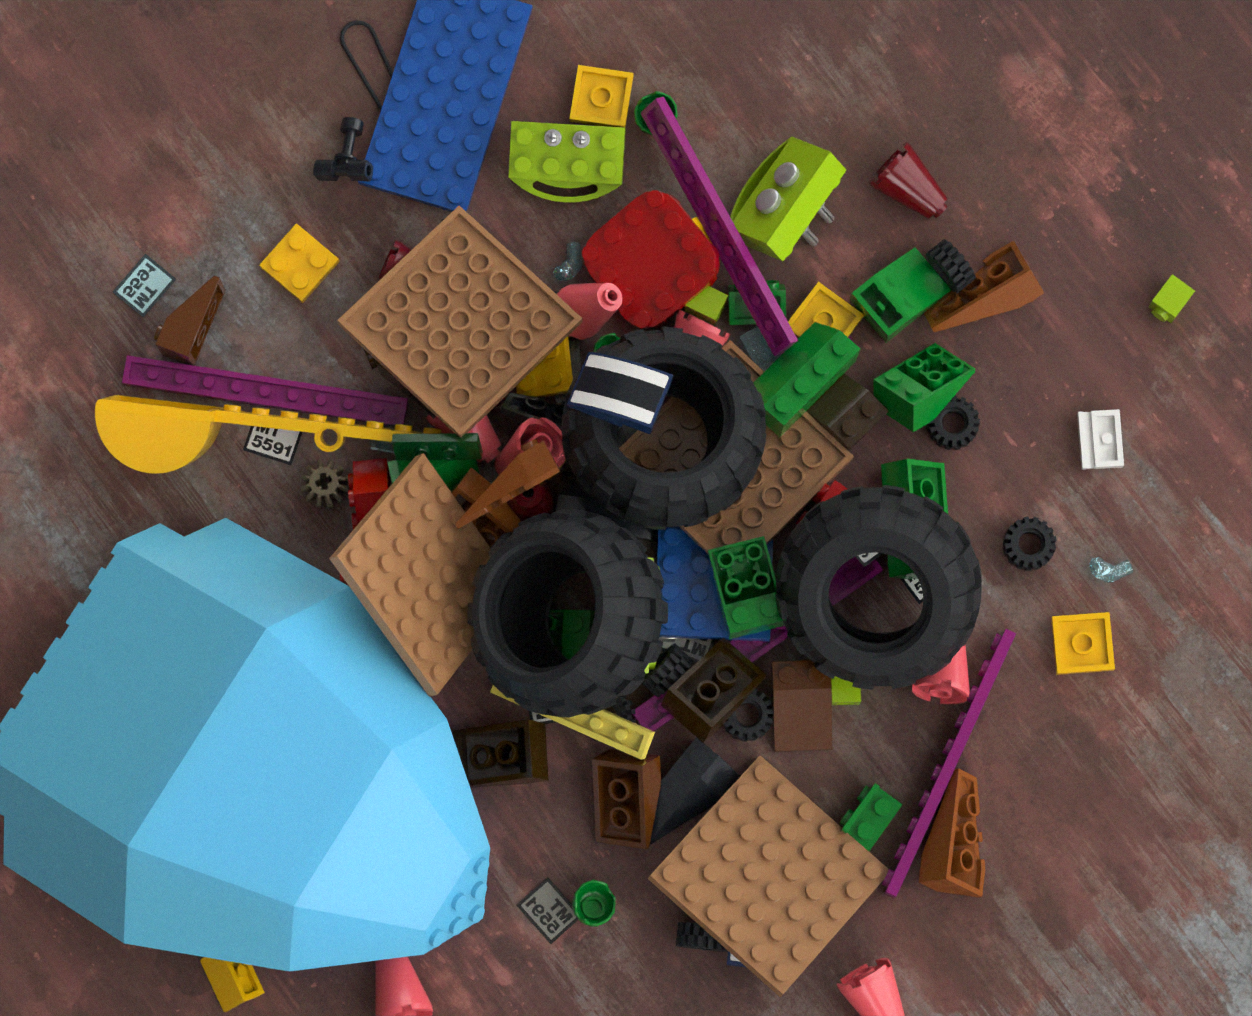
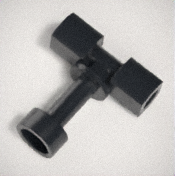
M344 117L342 119L340 131L345 134L342 151L335 154L334 160L315 161L313 175L319 181H337L339 176H348L351 181H371L373 165L368 160H357L352 155L355 139L361 136L363 132L364 122L354 117Z

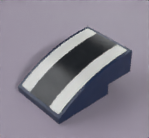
M588 352L567 406L622 427L624 424L650 435L672 383L673 375L623 358Z

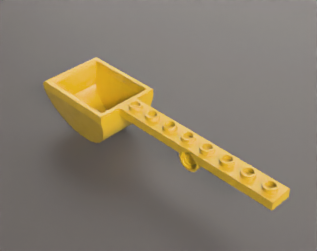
M113 395L99 399L95 405L97 430L108 451L121 463L134 470L155 474L177 470L200 458L216 440L222 423L315 433L314 440L317 447L325 452H333L342 447L346 437L391 442L393 434L441 433V429L424 427L423 432L412 431L411 425L395 424V429L383 428L384 422L367 421L366 425L355 424V419L338 417V422L326 421L327 416L310 414L309 419L298 418V413L291 411H281V416L269 414L270 409L252 408V412L241 411V406L224 404V407L123 395ZM326 429H332L337 433L338 439L334 445L327 444L324 441L323 433Z

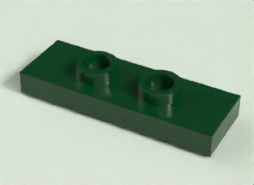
M455 433L392 435L391 442L396 460H413L415 456L423 453L428 460H482L483 451L478 433H465L462 437Z

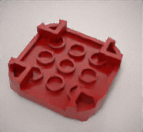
M657 190L645 192L636 197L590 237L582 250L584 264L589 274L596 283H612L619 288L622 294V304L618 311L629 323L639 328H659L668 323L667 320L704 289L714 284L718 279L717 275L720 268V254L716 246H713L680 205L681 202L673 195Z

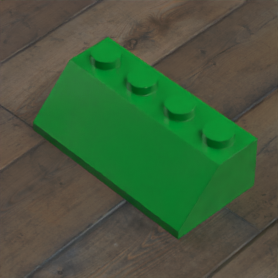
M814 322L798 338L795 344L787 349L753 382L757 391L761 393L764 402L766 426L777 436L781 437L856 362L861 349L840 330Z
M903 459L881 464L882 485L905 488L904 491L922 498L926 496L942 506L943 511L948 514L944 463ZM888 555L889 578L918 579L906 563L892 555Z

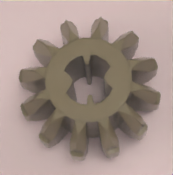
M317 460L318 469L315 470L313 466L308 465L307 469L311 476L306 474L301 476L302 481L308 483L301 486V491L309 492L306 496L308 502L316 499V507L321 508L323 501L326 500L328 508H332L333 503L331 499L335 498L337 502L341 503L343 499L338 493H348V487L341 485L348 482V476L341 475L344 471L341 465L333 470V460H329L326 467H324L322 460ZM323 478H327L328 482L332 480L326 490H323L321 486L318 487V485L322 484Z

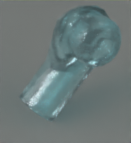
M579 242L566 244L567 259L560 266L554 268V277L558 281L571 280L581 270L582 259Z
M1096 557L1089 563L1091 573L1096 578L1107 583L1115 582L1133 573V568L1128 560L1113 566L1103 561L1102 558Z

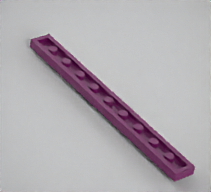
M656 98L641 112V115L713 246H716L721 261L774 356L780 355L795 344L798 339L665 98Z
M128 355L122 384L126 386L325 415L334 418H351L360 422L378 421L384 422L386 426L395 427V424H405L408 398Z
M856 556L845 562L836 571L830 583L829 600L832 605H836L880 574L883 569L878 562L873 560L864 567ZM781 626L770 630V641L733 640L730 643L753 663L789 637L787 636L788 631L786 627ZM666 693L660 697L653 696L635 709L636 714L632 715L640 726L655 732L674 718L661 706Z
M1005 629L1002 635L996 633L990 649L994 653L990 661L984 660L978 672V675L982 677L979 686H972L969 698L967 697V702L970 703L966 713L960 712L954 725L958 732L954 739L948 738L942 751L947 756L942 765H936L930 780L935 781L930 792L925 790L919 801L918 806L922 807L921 813L918 818L913 816L906 832L911 835L906 844L900 843L894 856V859L899 860L895 870L889 869L883 880L882 885L886 886L884 894L890 897H897L1015 638L1016 633Z

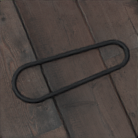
M358 20L349 22L341 31V45L381 110L382 104L345 44L344 35L347 29L353 25L367 27L373 36L391 78L393 75L392 68L371 25Z

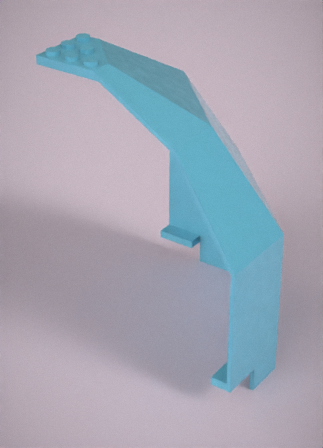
M227 518L185 537L159 523L117 542L111 551L114 557L106 569L101 567L88 588L92 590L83 604L78 602L67 619L66 623L69 627L61 639L55 638L43 657L47 661L38 674L33 672L20 692L24 696L16 709L11 707L0 723V814L4 816L3 864L124 944L289 972L424 955L483 919L487 875L490 864V845L448 721L432 698L425 692L348 585Z

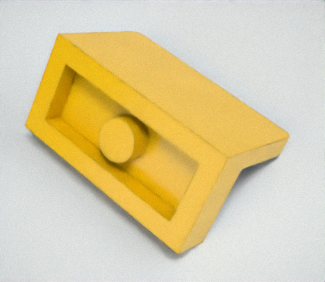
M207 957L200 960L224 1012L230 1011L238 1005L265 993L252 965Z

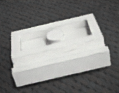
M1120 410L1078 412L1077 423L1081 470L1123 468Z

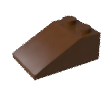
M213 276L166 318L163 325L159 324L154 340L157 341L156 346L162 356L183 364L196 365L226 291L220 277Z
M811 660L775 661L771 664L774 752L832 750L831 678L814 667L815 663Z
M608 749L592 759L596 842L648 849L661 786L660 756L647 754L646 758L641 760L623 751Z

